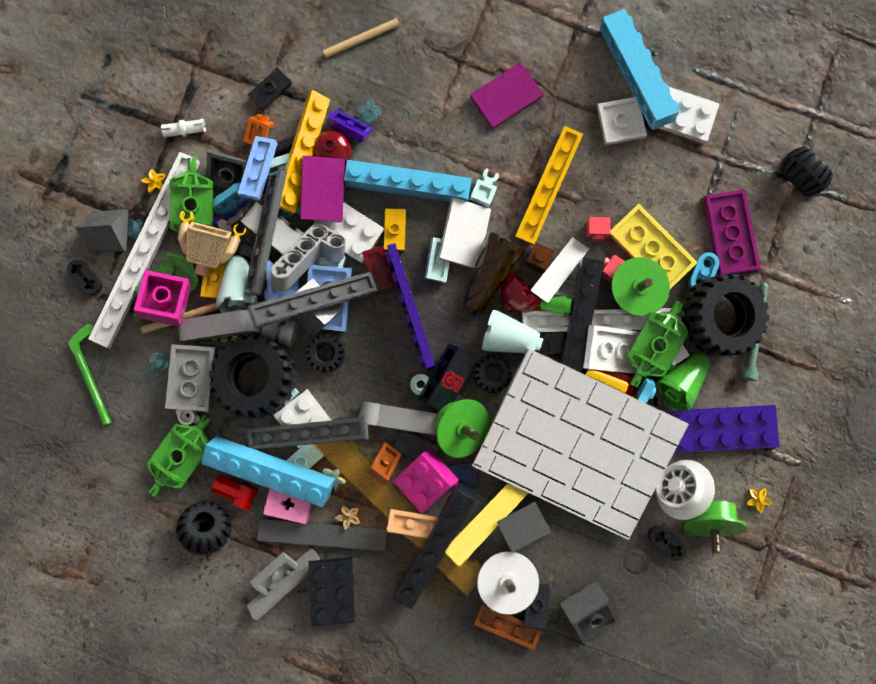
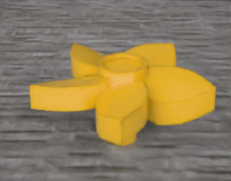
M151 169L149 172L150 178L141 180L144 184L148 185L149 194L155 190V187L161 190L163 187L162 182L166 178V174H156Z
M766 488L761 489L759 492L749 489L752 498L747 501L746 505L755 506L756 510L762 513L764 505L772 504L769 498H764L766 496Z

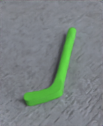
M87 324L69 340L68 344L103 426L111 424V420L81 351V343L90 336L94 325Z

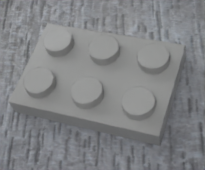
M171 345L165 409L210 412L212 390L209 383L213 382V378L209 377V372L214 369V365L211 363L213 358L215 359L216 357L215 347Z

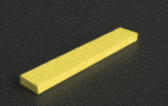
M507 483L453 539L445 552L447 556L460 567L498 526L497 521L508 516L528 492Z

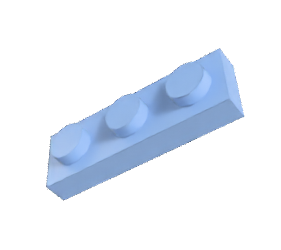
M255 136L238 190L240 197L260 201L277 147L276 140Z

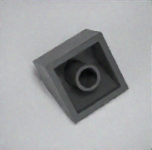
M597 581L586 585L583 590L567 597L560 603L583 644L620 622L610 600Z

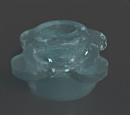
M368 99L366 104L358 107V113L363 115L365 122L372 123L378 116L382 115V109L375 105L373 99Z
M128 218L127 238L132 237L137 240L143 225L141 220L137 219L135 221Z
M163 352L154 353L148 361L149 369L160 373L167 368L170 356H165Z

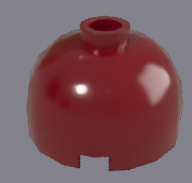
M328 130L316 137L313 145V156L345 159V170L347 160L352 159L353 149L350 141L344 134Z
M513 272L505 279L500 288V294L504 300L502 305L509 312L513 310L518 313L530 312L538 306L541 298L531 291L532 288L523 283V280Z

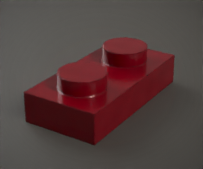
M379 246L361 252L367 271H371L378 291L395 286L383 247Z

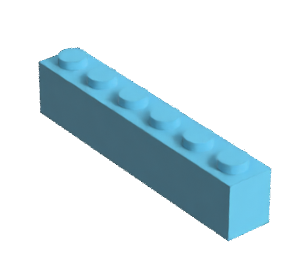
M625 9L603 17L599 30L651 130L674 122L679 114L678 103L670 95L669 86L662 80L660 69L653 63L651 53L645 48L641 34L636 31L632 17L628 16Z
M347 160L344 177L346 187L450 202L453 197L468 202L472 179Z
M218 436L206 444L201 463L323 507L329 499L335 481L334 477Z

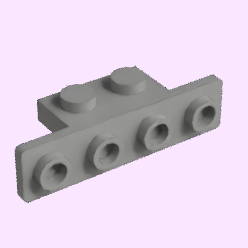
M310 548L297 561H294L282 552L250 581L252 587L260 592L247 605L255 621L261 618L309 575L308 561L320 560L313 548Z

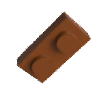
M384 442L380 446L367 473L385 485L389 481L402 454Z

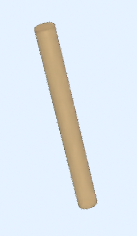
M395 18L323 50L326 58L398 27L399 22Z
M212 303L185 312L183 319L199 317L220 310V308L216 309V304ZM153 322L141 326V331L143 334L171 325Z

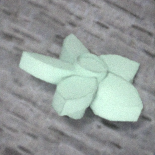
M327 468L323 469V474L335 478L333 484L335 491L339 484H345L346 481L338 477L340 475L339 469L334 471Z

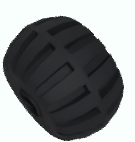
M807 147L796 148L789 152L780 166V172L797 190L807 197L823 192L833 177L832 170Z
M210 501L196 502L194 505L187 507L180 515L176 524L177 539L181 546L195 555L213 554L228 541L232 527L231 519L225 509L217 503L214 504ZM203 527L205 529L209 527L208 532H200V528Z

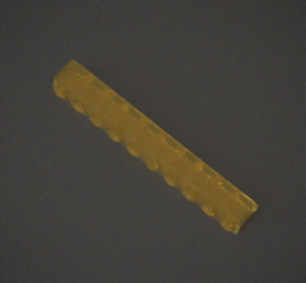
M354 440L313 444L388 519L391 509L421 514L397 486H394L390 481L383 485L367 473L373 459L368 454L364 456L359 451L361 447ZM404 534L419 550L426 540L423 537ZM445 553L437 567L467 596L478 584V575L482 566L475 559L471 561L467 558L458 567Z

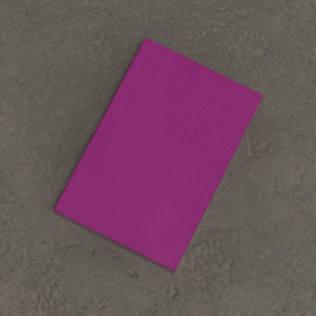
M520 62L470 94V98L490 127L495 129L541 99L544 94Z
M302 156L300 220L343 222L345 159Z

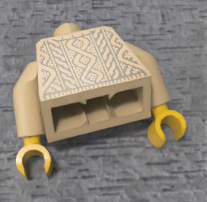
M184 211L180 213L183 223L180 224L178 242L183 253L187 255V261L196 263L195 273L198 275L206 276L208 275L209 267L217 268L219 263H226L236 253L241 241L240 238L246 233V228H244L243 233H237L236 228L238 224H236L233 228L234 236H231L232 232L195 223V216L192 212L189 219H184Z

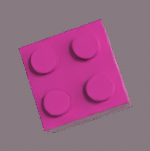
M145 270L134 307L137 318L181 327L191 290L189 279Z
M429 448L393 482L422 514L458 481V478Z

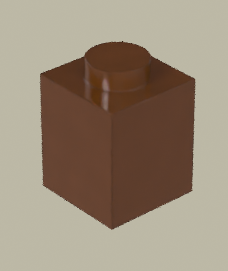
M535 242L525 266L544 274L555 250Z

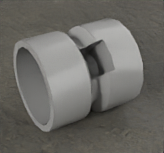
M286 319L263 326L261 336L274 342L278 340L280 345L292 347L299 323L296 320Z

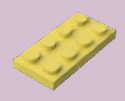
M640 204L631 210L610 231V236L632 258L644 257L657 262L668 276L670 289L698 263Z

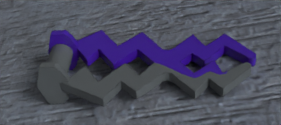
M268 181L265 183L261 199L264 198L266 194ZM248 199L237 206L235 210L227 213L223 219L216 217L213 219L216 228L232 232L231 225L241 219L243 214L249 211L258 200Z

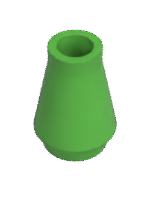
M568 296L552 297L548 303L542 299L541 310L565 317V315L571 314L573 299L568 298Z

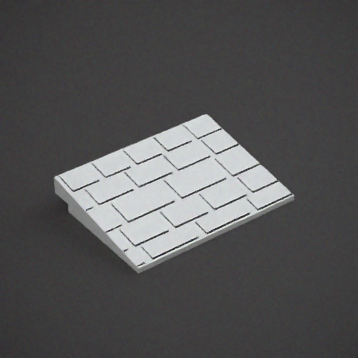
M527 349L472 466L629 540L689 424L542 354Z

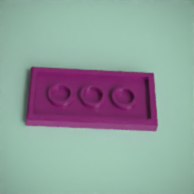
M745 189L705 195L703 202L713 253L719 259L718 276L761 270Z

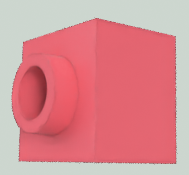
M589 217L586 221V238H592V241H604V238L610 235V217Z
M615 254L610 259L606 257L601 277L612 283L616 269L625 261Z

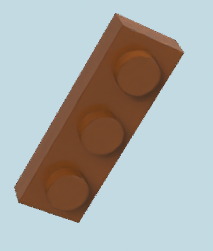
M481 603L473 623L477 627L535 650L542 630L523 627L524 620L510 614L496 612Z

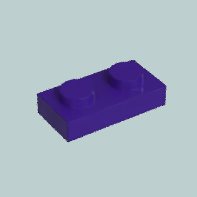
M337 109L328 116L326 124L334 130L342 132L354 141L361 143L372 131L371 127Z

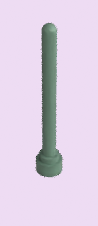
M761 283L759 291H762L765 295L763 299L766 302L768 284ZM759 343L755 344V348L749 351L747 366H744V369L741 370L740 378L743 380L758 381L759 372L755 366Z

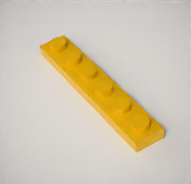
M314 90L308 93L284 170L287 172L280 209L291 214L296 213L300 200L302 156H313V145L316 137L320 134L330 99Z
M564 126L517 231L516 239L534 246L583 133Z

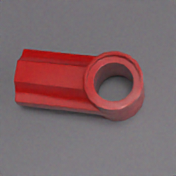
M218 475L211 490L212 493L232 501L231 503L246 510L250 509L258 491L257 488L242 482L238 483L222 475Z

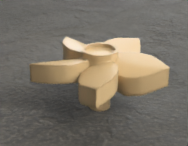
M342 506V514L335 517L336 521L343 522L345 531L349 528L350 523L352 525H360V521L356 517L358 508H352L349 511L347 507Z

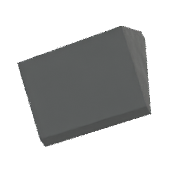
M208 150L206 178L214 182L213 190L223 193L233 184L241 183L248 161Z
M127 209L91 212L76 227L90 253L127 251Z
M312 278L297 292L321 285ZM337 304L293 318L314 337L327 326L343 307Z
M535 502L497 521L512 553L551 533Z

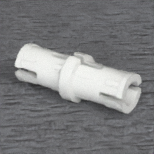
M203 119L186 122L185 120H179V123L161 125V129H164L162 131L164 138L178 135L186 137L188 134L206 132V128L203 127L205 126Z

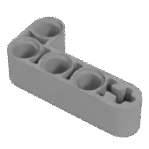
M316 224L311 226L272 266V288L278 292L287 291L320 255L333 262L343 260L345 257L346 239L341 234L323 225Z
M248 310L183 319L181 327L178 326L179 342H196L236 335H261L262 327L255 329Z
M361 401L359 417H367L369 425L436 435L435 419L437 413Z

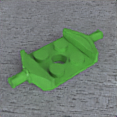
M187 158L188 171L170 179V229L178 233L180 224L183 223L180 218L182 211L185 212L184 219H189L192 212L195 216V223L214 227V182L197 174L196 158ZM188 199H194L197 202V207L192 211L187 210L185 206Z
M168 252L166 254L168 257L154 272L189 279L191 293L201 283L200 275L195 273L196 264L187 261L185 257ZM136 286L135 290L138 295L140 287ZM136 314L133 315V318L140 322L141 319L137 318Z
M675 300L674 305L667 314L650 312L647 314L649 317L630 352L625 354L636 370L630 382L634 387L638 388L643 376L661 377L666 375L688 335L686 327L679 320V316H677L684 305L683 303ZM657 339H662L664 342V346L660 351L654 348V342Z
M203 414L197 425L175 423L147 462L148 470L155 478L154 485L148 491L149 494L153 493L152 496L156 497L164 486L172 488L185 487V483L203 459L206 444L210 442L204 432V428L211 420L210 417ZM175 450H179L183 455L180 462H176L173 459V452Z

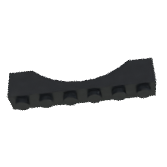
M585 257L579 260L572 309L559 363L582 373L588 328L592 324L604 261Z
M457 481L428 537L396 585L393 600L412 610L476 502L477 491Z

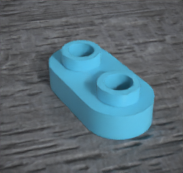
M241 183L233 184L214 198L213 207L216 213H229L249 199L239 196L238 190Z
M707 252L698 257V263L694 266L689 278L690 289L696 284L697 279L701 281L716 275L719 259L715 254ZM704 261L709 263V267L704 266Z

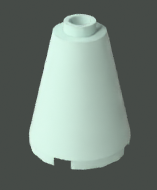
M233 255L226 263L215 303V308H220L221 313L248 310V306L259 303L257 295L249 296L244 294L249 262L242 255Z
M492 311L488 322L489 326L483 340V350L509 353H526L527 349L540 351L543 339L539 338V332L500 311Z

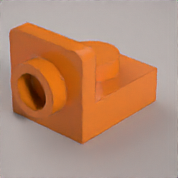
M257 114V116L250 117L243 142L253 145L255 136L267 138L270 128L274 127V123L269 121V117Z

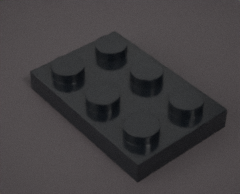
M352 557L308 561L311 627L355 623Z

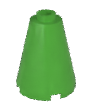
M701 353L692 354L656 381V393L659 396L663 395L666 398L665 403L680 411H686V409L689 411L693 407L710 368L709 359Z

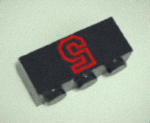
M448 344L418 399L438 411L445 405L454 402L459 392L463 389L469 373L474 369L477 359L461 348Z

